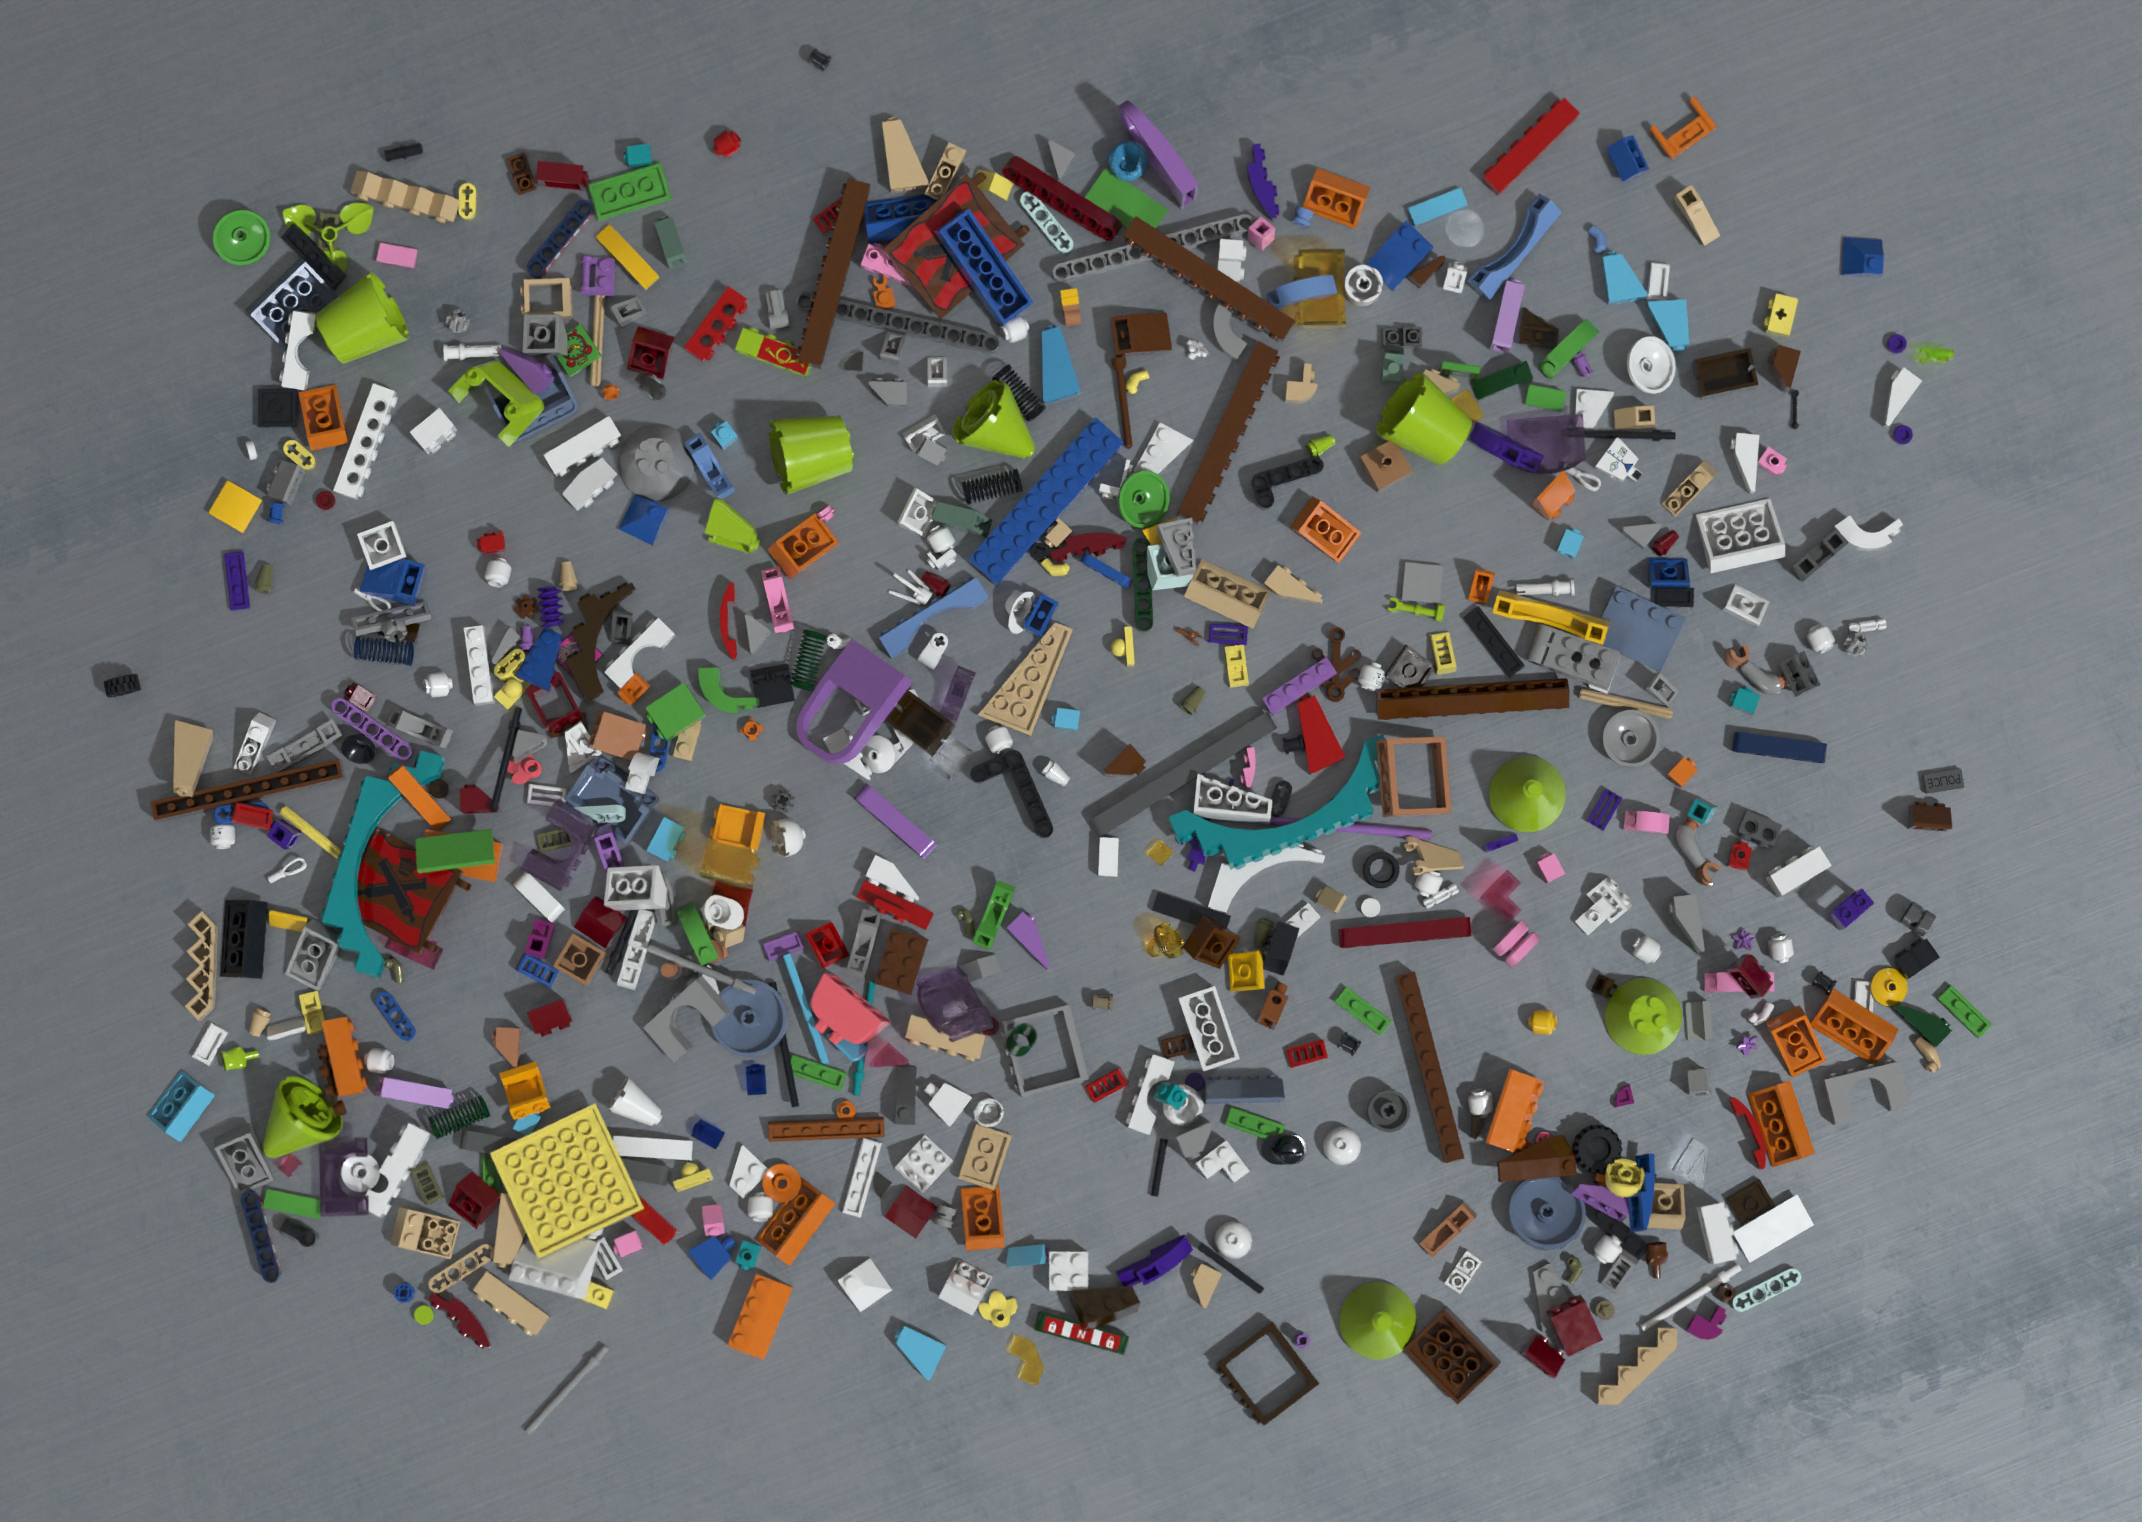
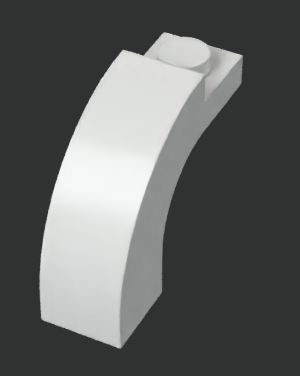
M1848 516L1832 529L1833 531L1836 528L1849 542L1848 546L1858 550L1872 551L1889 545L1892 541L1888 535L1892 538L1901 532L1899 528L1903 524L1900 519H1897L1885 529L1870 533L1860 529L1852 517Z

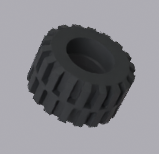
M1591 1125L1582 1129L1576 1135L1572 1145L1576 1162L1585 1171L1592 1173L1606 1172L1609 1164L1611 1165L1615 1160L1621 1159L1623 1148H1621L1622 1142L1618 1138L1619 1135L1613 1129L1604 1125ZM1596 1137L1604 1139L1608 1144L1607 1156L1599 1161L1591 1159L1586 1152L1587 1143Z

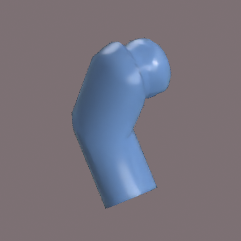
M1594 225L1588 232L1596 239V245L1593 247L1594 251L1600 254L1607 248V237Z

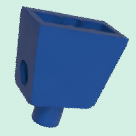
M730 1235L721 1242L714 1236L690 1249L688 1253L707 1277L712 1280L732 1258L728 1250L736 1242Z

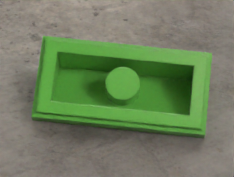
M1529 384L1525 405L1562 412L1567 392Z

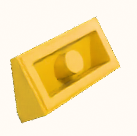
M269 911V925L273 927L302 932L304 926L309 922V918Z

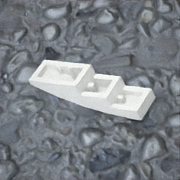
M644 909L638 911L617 981L618 986L636 990L657 919L655 912Z
M612 1136L620 1156L692 1160L693 1141Z

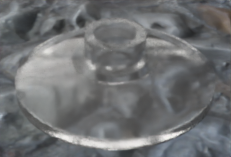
M1461 210L1449 218L1446 233L1454 245L1460 248H1470L1478 244L1482 239L1484 224L1476 213L1469 210ZM1463 225H1468V226H1469V230H1468V231H1464V230L1462 229V226H1463Z

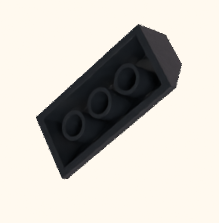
M225 900L220 977L262 979L266 916L268 912L267 902Z

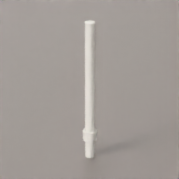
M1737 1264L1726 1272H1720L1717 1274L1718 1277L1641 1324L1640 1327L1645 1332L1716 1286L1730 1281L1729 1278L1742 1271V1269Z

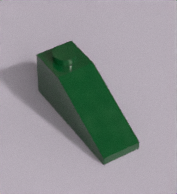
M1524 361L1475 380L1471 384L1477 400L1529 383L1533 380V376L1528 362Z
M1898 1004L1892 1007L1920 1036L1934 1047H1937L1952 1031L1949 1028L1951 1025L1944 1018L1940 1019L1939 1017Z

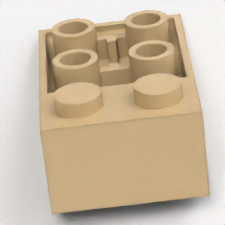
M399 1207L390 1244L451 1259L460 1221Z

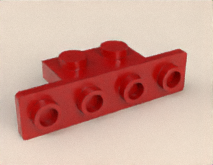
M867 881L863 882L857 895L858 899L877 907L875 911L884 915L888 912L894 915V920L901 923L907 921L924 930L927 929L933 917V912Z

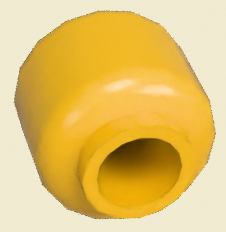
M1537 1009L1533 1012L1532 1016H1529L1528 1026L1532 1027L1534 1034L1550 1035L1553 1030L1557 1029V1015H1554L1551 1010Z

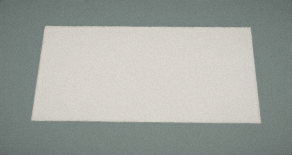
M1795 1195L1734 1231V1236L1750 1263L1814 1224L1798 1195Z

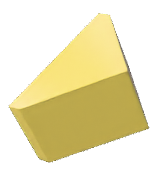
M978 169L976 175L983 172L987 178L977 187L984 193L1007 201L1013 183L995 172Z

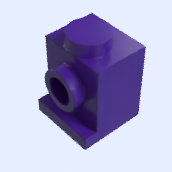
M282 819L271 824L267 837L285 850L293 848L302 832L296 830Z

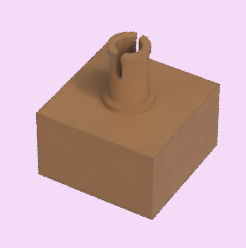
M1389 441L1360 456L1359 459L1377 492L1382 491L1412 473L1399 446Z

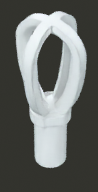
M1568 464L1565 465L1563 471L1578 479L1587 489L1597 491L1600 488L1601 481L1598 477L1576 470ZM1580 476L1588 477L1596 481L1598 485L1596 487H1593L1586 483Z
M359 586L354 590V593L368 601L378 612L383 610L377 607L371 599L385 603L387 605L386 610L392 607L388 601L381 597L361 593Z
M296 857L267 878L270 883H273L282 877L285 878L286 876L297 874L305 870L307 866L304 858ZM296 862H302L301 867L290 872H285L291 865L295 864Z

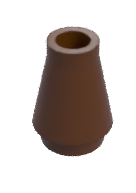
M1721 1284L1716 1289V1296L1721 1302L1727 1303L1733 1300L1735 1290L1730 1284ZM1727 1289L1730 1291L1728 1297L1724 1294Z

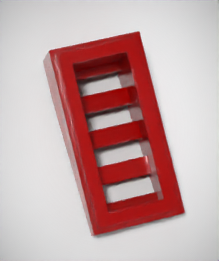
M843 197L812 218L822 234L831 230L832 226L826 214L830 213L832 218L837 220L833 210L837 208L838 201L842 202ZM820 218H824V220L828 224L827 227L823 225Z
M1323 1039L1286 1049L1290 1068L1328 1058ZM1315 1045H1319L1321 1056H1317ZM1308 1047H1311L1314 1058L1310 1059ZM1300 1049L1304 1050L1306 1057L1304 1061L1302 1060ZM1293 1051H1296L1299 1062L1295 1063Z
M1121 1067L1089 1083L1085 1088L1095 1103L1127 1086L1129 1081ZM1115 1074L1118 1076V1078H1119V1080H1120V1082H1121L1120 1085L1118 1084V1082H1117V1080H1116V1078H1115V1076H1114ZM1107 1078H1110L1114 1088H1111ZM1100 1082H1103L1107 1089V1092L1103 1090ZM1094 1085H1096L1097 1089L1099 1090L1101 1094L1100 1096H1098L1093 1088Z

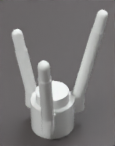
M907 570V572L920 585L918 588L894 573L893 576L915 591L913 596L916 599L889 590L888 593L911 601L918 606L920 604L925 606L933 594L929 591L930 588L911 570Z

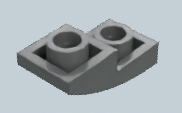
M1422 327L1382 328V348L1384 346L1402 348L1422 346Z

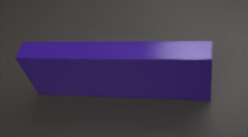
M244 551L225 553L231 611L251 609Z

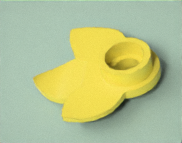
M994 1290L990 1295L989 1303H979L978 1308L984 1319L992 1321L993 1325L997 1328H1004L1010 1323V1316L1017 1310V1301L1015 1298L1006 1300L1000 1291ZM999 1315L1004 1316L1002 1321L997 1320Z

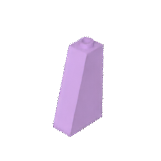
M1510 279V281L1506 280L1489 350L1508 354L1511 349L1525 287L1519 280Z
M379 1076L374 1093L375 1096L449 1109V1105H452L454 1094H451L452 1090Z

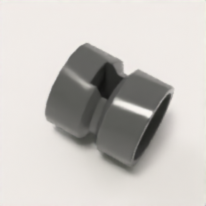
M1913 901L1903 914L1900 923L1908 928L1913 927L1914 932L1923 937L1933 924L1936 915L1928 910L1922 911V907Z

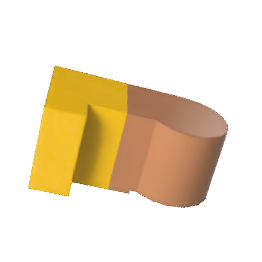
M1077 288L1061 290L1060 296L1065 325H1080L1081 317Z

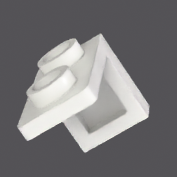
M1130 459L1126 460L1120 487L1126 477L1132 473L1133 465H1130ZM1101 484L1099 493L1102 494L1103 498L1113 500V497L1118 498L1120 488Z

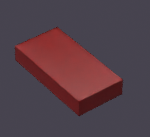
M236 802L232 822L270 830L273 810Z

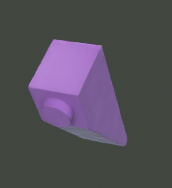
M513 348L500 349L499 351L533 394L544 392L557 377L552 367L546 364V362Z
M611 824L593 828V837L606 874L608 868L625 867Z
M1022 912L1007 927V930L1047 970L1050 966L1037 925L1034 923L1036 919L1029 912L1027 914Z
M1579 1184L1571 1193L1572 1196L1620 1222L1629 1215L1628 1197L1614 1195L1607 1186Z

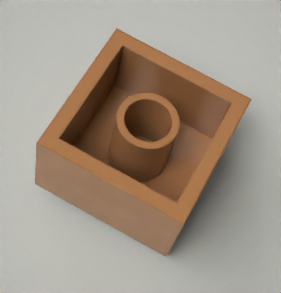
M572 933L553 967L588 987L607 953Z

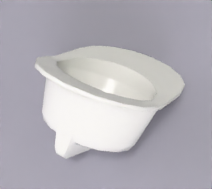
M1013 590L1006 600L1005 609L1009 614L1008 627L1012 633L1018 634L1024 630L1025 625L1022 623L1027 614L1031 615L1033 609L1031 607L1035 600L1033 592L1027 591L1023 593Z
M720 895L710 896L704 906L700 908L706 922L724 929H736L742 924L744 919L741 905L733 899Z

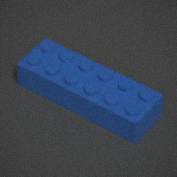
M970 209L961 210L933 231L997 325L1006 324L1034 303Z

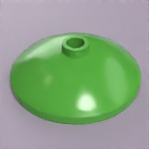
M237 209L226 213L218 220L213 230V244L219 256L225 261L235 265H248L256 262L266 253L270 244V230L266 221L256 212L247 209ZM243 231V235L238 236L237 232Z
M1146 470L1137 471L1129 475L1119 489L1118 508L1120 514L1132 526L1139 528L1154 526L1162 520L1169 507L1170 493L1168 486L1157 473Z

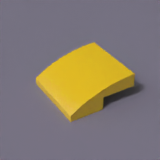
M227 480L209 509L208 514L243 533L262 500Z

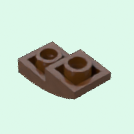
M525 152L507 158L518 194L521 195L536 190L537 187Z

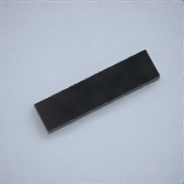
M293 223L281 237L333 290H336L347 277L296 223Z
M1479 606L1463 617L1509 678L1525 667Z
M1159 892L1152 909L1154 912L1197 925L1201 918L1205 916L1216 920L1227 928L1231 918L1229 915Z
M1585 1203L1586 1216L1610 1237L1612 1235L1618 1237L1621 1240L1620 1245L1624 1250L1638 1260L1645 1254L1647 1243L1634 1232H1630L1628 1226Z
M1202 1242L1198 1246L1199 1251L1255 1292L1261 1294L1264 1290V1287Z

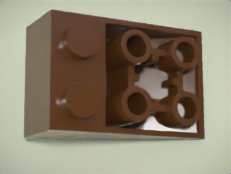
M1167 313L1130 314L1110 318L1115 358L1172 350Z

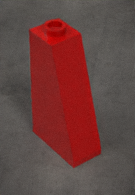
M1308 694L1299 699L1300 703L1297 704L1308 772L1312 775L1345 759V755L1316 696L1310 697Z
M638 1194L644 1209L632 1214V1216L663 1245H667L679 1230Z

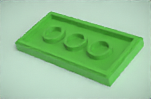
M661 162L588 184L598 221L672 200Z
M1105 167L1085 196L1089 201L1117 217L1125 228H1128L1135 216L1156 229L1168 212V209L1130 183L1118 179L1107 167Z
M492 829L415 839L418 873L495 863Z

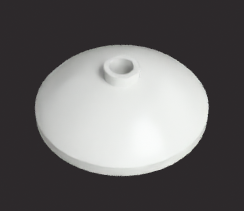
M1649 336L1637 340L1630 348L1627 357V369L1630 379L1639 390L1648 394L1660 393L1666 390L1672 383L1676 370L1675 358L1670 347L1657 337Z

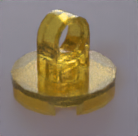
M1163 922L1155 927L1154 939L1148 942L1146 948L1147 953L1151 957L1165 955L1169 959L1174 960L1184 954L1182 952L1183 939L1177 929L1173 931L1169 927L1172 924ZM1155 943L1159 947V952L1157 954L1153 951V945Z

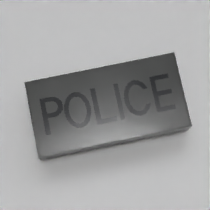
M1961 769L1923 775L1926 794L1965 788Z

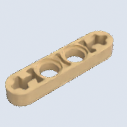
M484 1244L433 1276L429 1281L430 1290L434 1293L445 1291L494 1258L495 1248L490 1244ZM483 1248L491 1249L490 1257H482L481 1260L483 1262L480 1264L479 1259L474 1253L477 1252L479 1256L484 1252ZM467 1258L475 1260L476 1265L474 1268L468 1269L465 1266ZM452 1268H456L459 1271L457 1279L449 1277V1271ZM445 1273V1277L450 1284L447 1285L445 1281L441 1284L440 1290L433 1288L434 1280L441 1281L444 1279L441 1275Z

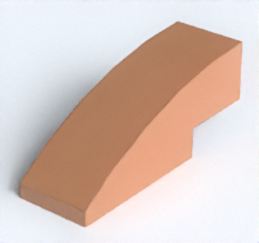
M1465 1201L1462 1202L1419 1244L1431 1257H1434L1472 1222L1477 1214Z

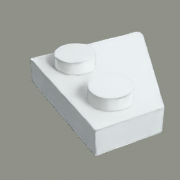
M1577 389L1574 428L1593 429L1614 392Z

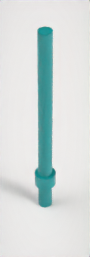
M868 980L866 1001L873 1006L876 984H874L875 981ZM866 1054L861 1060L857 1061L856 1072L853 1073L854 1087L852 1095L860 1096L862 1081L865 1078L863 1071Z

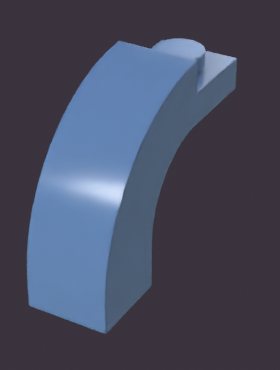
M1323 275L1279 286L1276 290L1267 293L1269 303L1281 310L1299 302L1325 299L1337 294L1333 275Z
M701 433L685 441L684 444L716 497L724 499L734 493L735 489Z

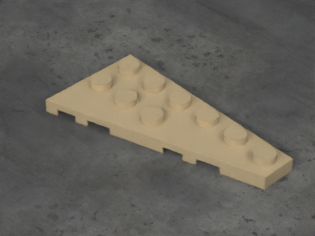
M1055 622L979 712L978 716L1031 736L1073 629Z

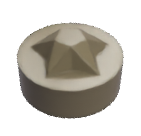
M1603 1300L1597 1303L1595 1313L1598 1318L1608 1320L1613 1317L1615 1308L1611 1302Z

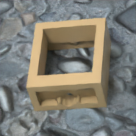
M570 278L524 280V285L520 286L521 297L524 296V304H521L522 315L560 314L562 319H572ZM562 285L563 311L530 313V286Z

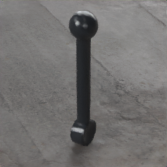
M1793 390L1791 392L1793 397V423L1791 426L1793 429H1798L1797 397L1799 396V391Z

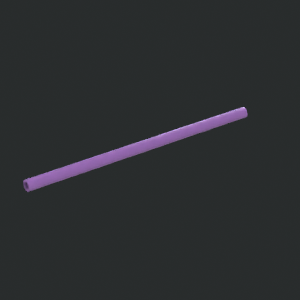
M1271 816L1269 825L1285 826L1298 822L1302 818ZM1357 823L1335 830L1339 832L1405 838L1412 836L1417 839L1431 840L1432 832L1431 830Z

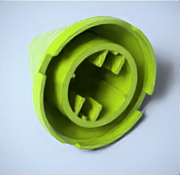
M993 380L983 386L965 405L968 410L963 418L960 415L957 417L953 426L952 437L963 446L1022 459L1029 458L1035 452V444L1009 385L1003 380H1000L1001 383Z
M1520 756L1507 761L1495 772L1490 782L1489 800L1494 815L1503 825L1517 832L1528 833L1543 830L1559 817L1565 804L1566 790L1560 773L1552 764L1538 757Z
M289 1076L277 1085L262 1145L263 1152L267 1157L278 1158L331 1140L342 1130V1116H335L333 1113L332 1105L335 1103L332 1101L329 1104L322 1096L325 1092L312 1082L300 1077Z
M1370 1282L1353 1290L1344 1301L1339 1315L1340 1331L1347 1345L1359 1355L1370 1359H1387L1402 1352L1413 1339L1417 1325L1416 1311L1410 1298L1398 1287L1384 1282Z

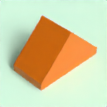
M1475 569L1468 597L1469 601L1487 604L1495 575L1494 572Z

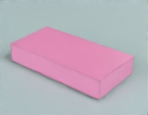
M380 243L376 261L415 269L418 250Z

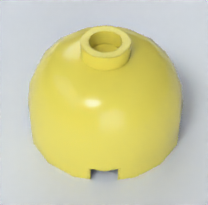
M1617 1159L1607 1167L1605 1174L1606 1186L1616 1196H1633L1642 1187L1645 1177L1644 1170L1642 1168L1640 1170L1636 1166L1637 1163L1632 1160Z

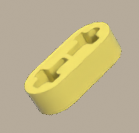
M464 183L459 188L460 202L458 211L461 218L471 220L476 215L477 191L474 185ZM469 187L473 193L469 194V200H466V195L463 191H466ZM466 203H469L470 210H473L469 213V216L462 212V210L466 209Z
M289 440L284 444V453L297 465L301 466L304 470H311L315 467V457L297 441ZM297 445L295 449L299 452V454L296 455L294 452H291L289 454L288 446ZM302 455L305 458L311 457V465L306 464L303 466L304 461L300 457Z
M514 649L495 666V675L501 681L511 679L518 672L527 655L521 649Z

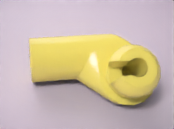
M1142 370L1129 376L1126 382V389H1128L1129 394H1135L1138 391L1139 381L1149 379L1147 370Z
M1048 558L1041 563L1051 576H1064L1070 570L1067 563L1054 565Z

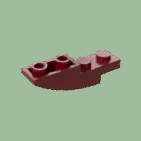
M1111 533L1075 535L1065 538L1067 546L1050 552V557L1052 561L1056 560L1059 563L1067 560L1069 555L1079 556L1086 553L1085 549L1089 550L1090 555L1095 554L1098 557L1106 554L1107 549L1113 548V550L1123 548L1124 543H1127V539L1125 536Z
M432 1292L428 1298L432 1301L431 1305L438 1310H441V1308L448 1312L447 1316L454 1321L460 1320L456 1326L460 1329L458 1331L459 1334L467 1339L469 1336L476 1340L474 1343L482 1349L492 1346L484 1326L470 1308L455 1296L449 1302L437 1293Z

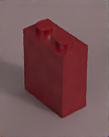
M1581 1294L1572 1296L1566 1302L1556 1304L1546 1311L1560 1344L1568 1357L1603 1340L1587 1303Z

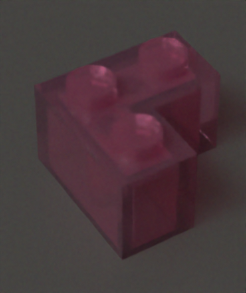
M1506 870L1479 898L1506 925L1521 911L1508 897L1521 882L1511 872Z
M388 938L385 944V948L434 970L443 951L440 947L437 953L424 948L422 953L419 954ZM430 938L428 940L435 945L438 943Z

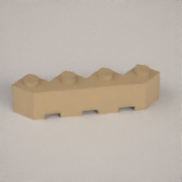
M356 171L350 191L357 195L356 198L359 200H372L382 203V206L390 209L396 207L407 210L411 215L434 218V221L445 224L446 221L454 222L460 200L446 194L433 193L422 187L409 186L397 180L381 178L365 171Z
M203 911L188 923L201 939L187 951L200 966L186 978L198 994L185 1005L190 1013L199 1021H202L215 1008L218 926Z
M1655 1327V1347L1636 1346L1635 1366L1616 1365V1385L1597 1384L1596 1404L1618 1405L1677 1348V1328Z

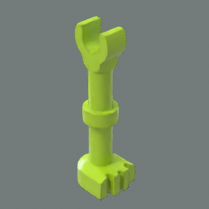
M1394 597L1390 598L1391 602L1396 603V607H1388L1389 612L1406 611L1415 613L1417 616L1421 614L1435 617L1437 622H1442L1445 605L1438 604L1437 610L1421 607L1420 604L1416 606L1399 602Z

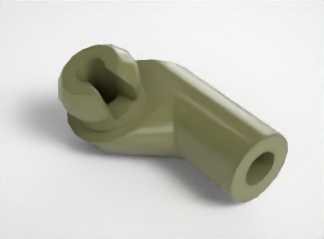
M966 908L963 910L958 909L957 918L959 920L964 919L965 935H974V919L969 910Z
M395 957L385 958L384 966L386 968L391 967L394 970L395 983L405 982L401 963Z
M1571 1256L1567 1259L1571 1273L1566 1281L1574 1286L1583 1269L1580 1260L1577 1257Z

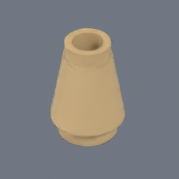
M572 562L560 563L559 586L561 590L572 591L577 589L578 581Z
M257 1007L256 1011H253L249 1030L251 1035L260 1037V1034L271 1019V1012L269 1010Z

